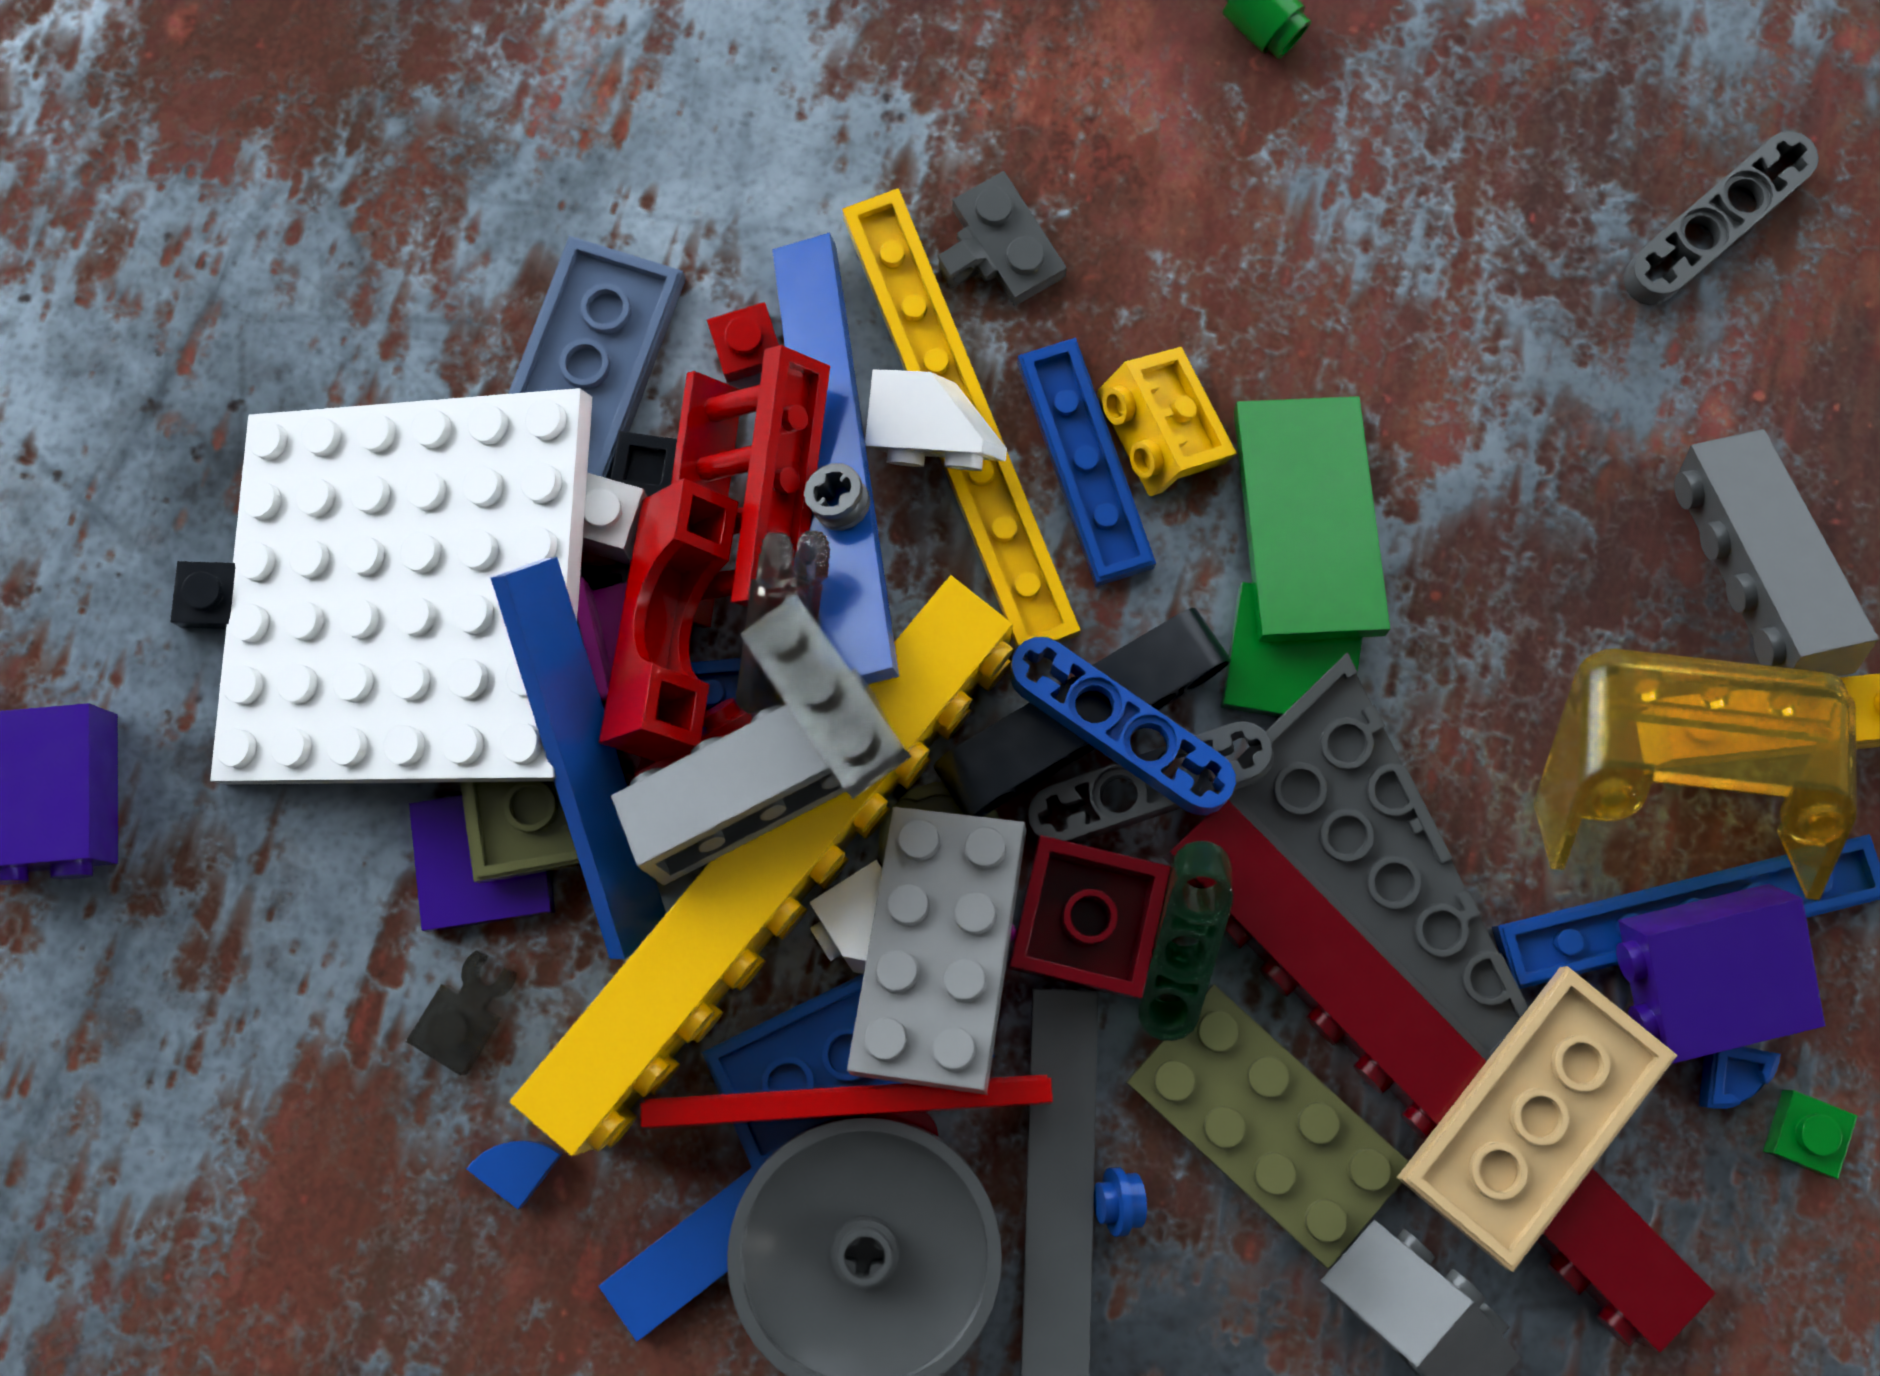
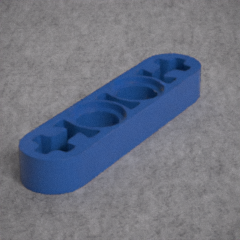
M1034 637L1025 640L1017 647L1010 665V681L1014 690L1022 698L1176 805L1192 814L1208 815L1214 813L1231 797L1236 786L1235 772L1231 763L1215 749L1059 642L1048 637ZM1043 657L1050 659L1053 662L1050 674L1064 685L1070 673L1079 678L1070 686L1064 703L1054 699L1059 693L1061 687L1059 684L1045 676L1039 678L1036 683L1027 678L1030 667L1025 662L1027 659L1033 663H1038ZM1087 691L1100 692L1109 699L1112 706V715L1106 721L1090 723L1078 714L1075 707L1076 698ZM1142 728H1151L1158 731L1166 742L1165 755L1155 761H1145L1138 758L1130 746V736ZM1179 748L1188 753L1181 766L1196 775L1201 774L1205 768L1211 770L1216 775L1212 785L1219 791V794L1208 790L1202 797L1195 795L1190 790L1194 784V779L1179 767L1172 779L1163 774L1171 766Z

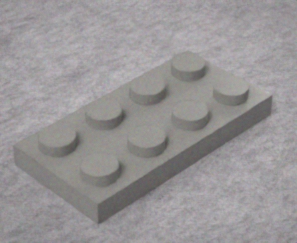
M893 807L847 1071L852 1076L987 1095L1026 835L1024 822Z

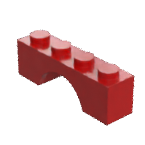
M685 478L642 500L600 733V744L657 762L691 751L701 742L710 684L700 680L692 669L689 656L690 633L697 608L707 587L716 574L729 562L738 501Z

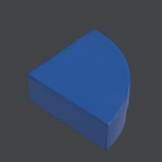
M1742 1046L1704 1056L1698 1107L1732 1108L1748 1100L1773 1079L1781 1054Z
M512 1141L486 1150L474 1159L466 1169L516 1209L524 1207L563 1155V1152L544 1142Z

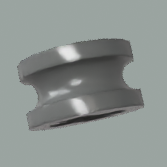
M843 463L825 465L815 471L806 483L804 497L807 506L821 525L830 530L843 531L854 527L863 520L869 510L870 496L868 489L862 483L856 471ZM844 487L848 493L840 495L839 505L830 507L827 501L835 499L836 489Z

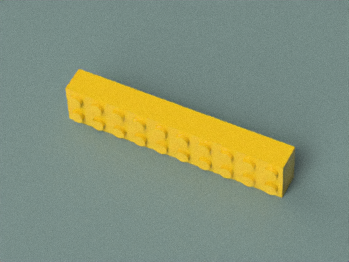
M950 575L895 640L899 677L868 684L878 699L906 761L709 862L509 1102L571 1156L593 1149L599 1152L606 1145L612 1148L635 1122L637 1116L630 1109L641 1096L645 1097L649 1092L653 1095L657 1094L675 1074L680 1063L673 1057L684 1043H690L692 1040L697 1043L700 1042L720 1019L723 1011L716 1005L730 988L732 990L737 988L739 991H742L760 971L765 963V960L758 955L774 935L784 940L802 920L807 912V909L800 904L816 884L826 889L841 873L849 861L844 852L846 847L858 833L867 839L883 822L890 811V808L886 806L888 803L886 799L899 783L904 788L909 789L931 762L928 754L932 743L939 735L949 740L963 725L972 711L968 708L972 701L970 697L980 686L990 691L1011 665V661L1008 658L1014 650L1010 646L1013 624Z

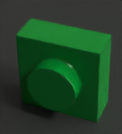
M1782 1089L1763 1152L1824 1177L1838 1179L1858 1116L1798 1091Z

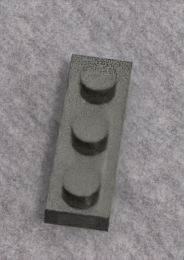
M794 594L740 633L828 766L852 798L858 796L911 758V755L797 594Z

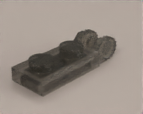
M805 531V533H801V537L798 538L799 542L796 544L797 552L793 550V543L790 541L791 537H787V533H769V535H765V539H762L763 543L760 546L761 554H759L756 579L751 580L735 700L737 705L748 714L759 713L772 706H784L807 694L823 587L821 582L828 577V559L831 558L829 555L831 550L829 548V541H827V536L823 535V532Z

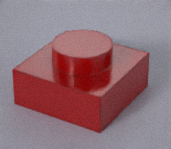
M765 302L707 319L727 383L762 373L764 350L779 346Z

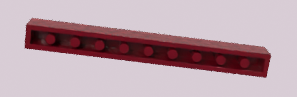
M1228 800L1218 811L1206 815L1163 857L1172 867L1169 874L1170 881L1191 901H1195L1199 896L1203 898L1218 914L1212 922L1221 934L1239 949L1247 944L1265 962L1259 968L1265 979L1285 997L1294 992L1312 1010L1306 1016L1310 1025L1334 1046L1341 1040L1359 1058L1353 1065L1356 1072L1378 1093L1383 1095L1389 1089L1407 1108L1401 1114L1403 1120L1423 1140H1426L1487 1061ZM1593 1168L1537 1240L1553 1257L1547 1264L1549 1270L1576 1295L1579 1296L1585 1290L1603 1308L1597 1315L1598 1320L1627 1347L1636 1342L1661 1353L1716 1294Z

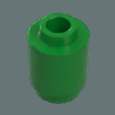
M1226 0L1228 3L1222 12V15L1263 54L1270 51L1277 59L1283 57L1295 46L1312 23L1303 13L1305 5L1299 0Z

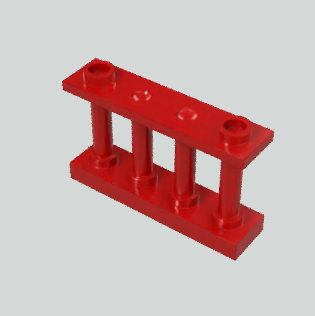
M783 345L764 350L759 385L739 389L697 371H691L686 374L671 485L685 478L728 497L731 476L748 473L744 507L737 508L733 535L740 534L735 569L720 571L713 578L697 608L692 624L701 628L711 627L715 598L731 596V603L781 618L799 616L812 511L805 501L804 491L807 481L818 469L830 365ZM756 412L752 445L735 449L739 416Z

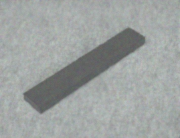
M1032 989L1030 1075L1047 1074L1048 1078H1051L1053 1103L1030 1105L1028 1110L1020 1376H1089L1099 991Z

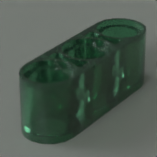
M1195 841L1186 844L1177 851L1171 864L1143 997L1139 999L1138 1018L1141 1026L1150 1036L1159 1040L1175 1041L1185 1038L1196 1027L1233 904L1232 863L1228 854L1220 846L1209 841ZM1203 876L1209 877L1217 883L1212 887L1200 889L1190 886L1187 882L1192 878ZM1180 936H1190L1199 942L1191 946H1180L1171 940ZM1163 994H1174L1181 997V999L1174 1002H1164L1156 997Z

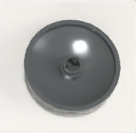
M876 1115L846 1116L814 1125L798 1133L772 1153L757 1170L738 1204L731 1226L727 1255L731 1296L741 1323L763 1356L786 1376H941L965 1355L983 1330L997 1296L1002 1261L1001 1238L997 1219L983 1184L972 1167L954 1148L932 1132L901 1119Z

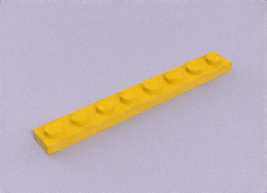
M899 188L842 208L843 220L904 371L932 372L955 382L1003 443ZM1008 452L1006 454V461L983 460L982 471L944 467L1003 616L1013 624L1011 635L1016 648L1025 640L1034 637H1048L1062 643L1079 636L1080 627ZM940 457V460L944 467L945 457Z

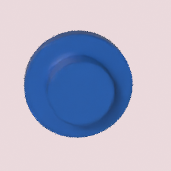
M1121 1167L1107 1168L1102 1182H1097L1094 1186V1211L1096 1218L1100 1224L1107 1225L1109 1232L1114 1237L1127 1236L1131 1229L1142 1228L1147 1217L1146 1192L1141 1177L1137 1173H1125Z

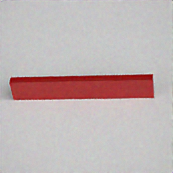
M1047 1074L989 1078L987 1095L900 1083L644 1099L645 1103H640L641 1128L658 1129L860 1115L1046 1105L1053 1103L1052 1082Z

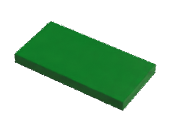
M1360 396L1237 401L1233 412L1259 642L1386 636L1390 630Z

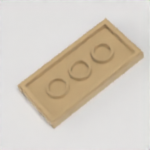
M1568 966L1560 967L1396 1178L1503 1268L1513 1272L1677 1057V1054Z

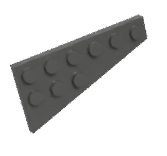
M1347 652L1265 731L1271 740L1274 755L1271 770L1267 775L1254 784L1234 790L1228 800L1487 1061L1529 1007L1502 954L1498 953L1479 915L1481 913L1470 891L1466 890L1451 861L1452 856L1411 775L1398 757L1384 729L1385 725L1375 705L1371 704L1357 676L1358 672ZM1260 745L1250 746L1237 759L1242 769L1254 766L1253 754L1262 750Z

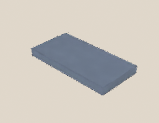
M569 236L508 394L581 388L593 398L587 473L611 479L619 432L630 431L686 278L682 270Z

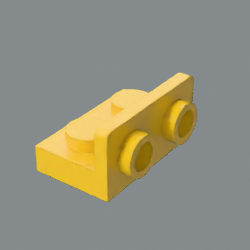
M1182 347L1125 361L1098 389L1097 394L1103 405L1104 413L1112 423L1130 458L1134 472L1139 476L1149 496L1164 492L1179 478L1224 465L1237 454Z

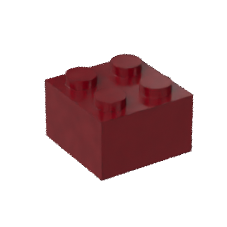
M1040 835L1035 849L1017 926L1018 933L1014 939L1008 969L1128 999H1142L1171 866Z

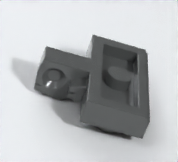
M1005 171L952 199V210L964 228L957 233L959 242L938 255V270L950 289L977 274L981 275L984 282L996 278L1013 306H1016L1066 276L1067 267Z

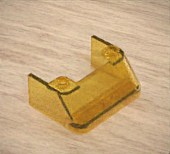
M1606 649L1590 655L1579 665L1533 802L1550 868L1557 870L1565 869L1582 819L1617 821L1631 816L1645 803L1652 782L1785 798L1780 809L1781 823L1777 830L1779 838L1805 898L1820 900L1857 817L1856 705L1845 683L1839 677L1826 672L1623 649Z

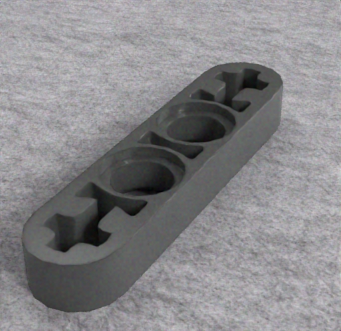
M1786 131L1776 134L1765 142L1637 253L1625 268L1623 276L1625 289L1629 295L1639 303L1646 305L1662 304L1672 298L1812 175L1817 168L1819 156L1817 148L1811 139L1802 133ZM1785 156L1789 157L1794 164L1786 168L1771 182L1765 173L1777 160ZM1741 187L1751 192L1756 200V210L1745 213L1735 209L1729 202V189ZM1689 224H1699L1709 229L1714 240L1713 248L1701 250L1693 247L1685 237V227ZM1671 254L1677 263L1663 278L1657 279L1655 282L1649 280L1645 275L1649 269L1657 267Z
M1246 721L1235 722L1196 735L1197 738L1210 747L1213 746V749L1224 757L1234 752L1233 741L1239 738H1245L1249 746H1261L1262 750L1253 754L1254 766L1242 769L1237 760L1229 761L1236 777L1234 790L1258 782L1271 770L1274 760L1271 740L1265 730L1254 723ZM1166 746L1138 755L1137 757L1145 761L1161 759L1166 753ZM1179 748L1175 759L1185 758L1188 753ZM1115 763L1056 783L1039 791L1030 803L1028 816L1033 831L1039 837L1043 835L1077 844L1181 809V807ZM1205 768L1200 774L1198 782L1190 790L1199 797H1202L1208 790L1219 794V791L1212 785L1211 770ZM1121 778L1131 780L1136 784L1138 790L1137 801L1133 807L1126 812L1120 813L1112 812L1105 808L1102 795L1108 783ZM1089 789L1090 802L1096 813L1100 816L1099 821L1090 823V816L1086 811H1082L1067 818L1068 829L1063 832H1059L1052 824H1044L1043 819L1052 814V803L1060 801L1067 809L1085 805L1079 792Z

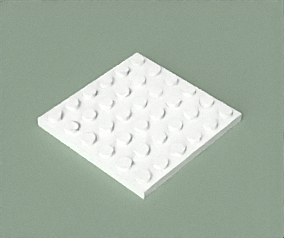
M581 388L248 415L233 563L236 566L231 616L229 624L226 625L210 781L226 785L554 781L553 778H556L554 767L547 761L490 578L541 559L557 557L577 620L593 398Z

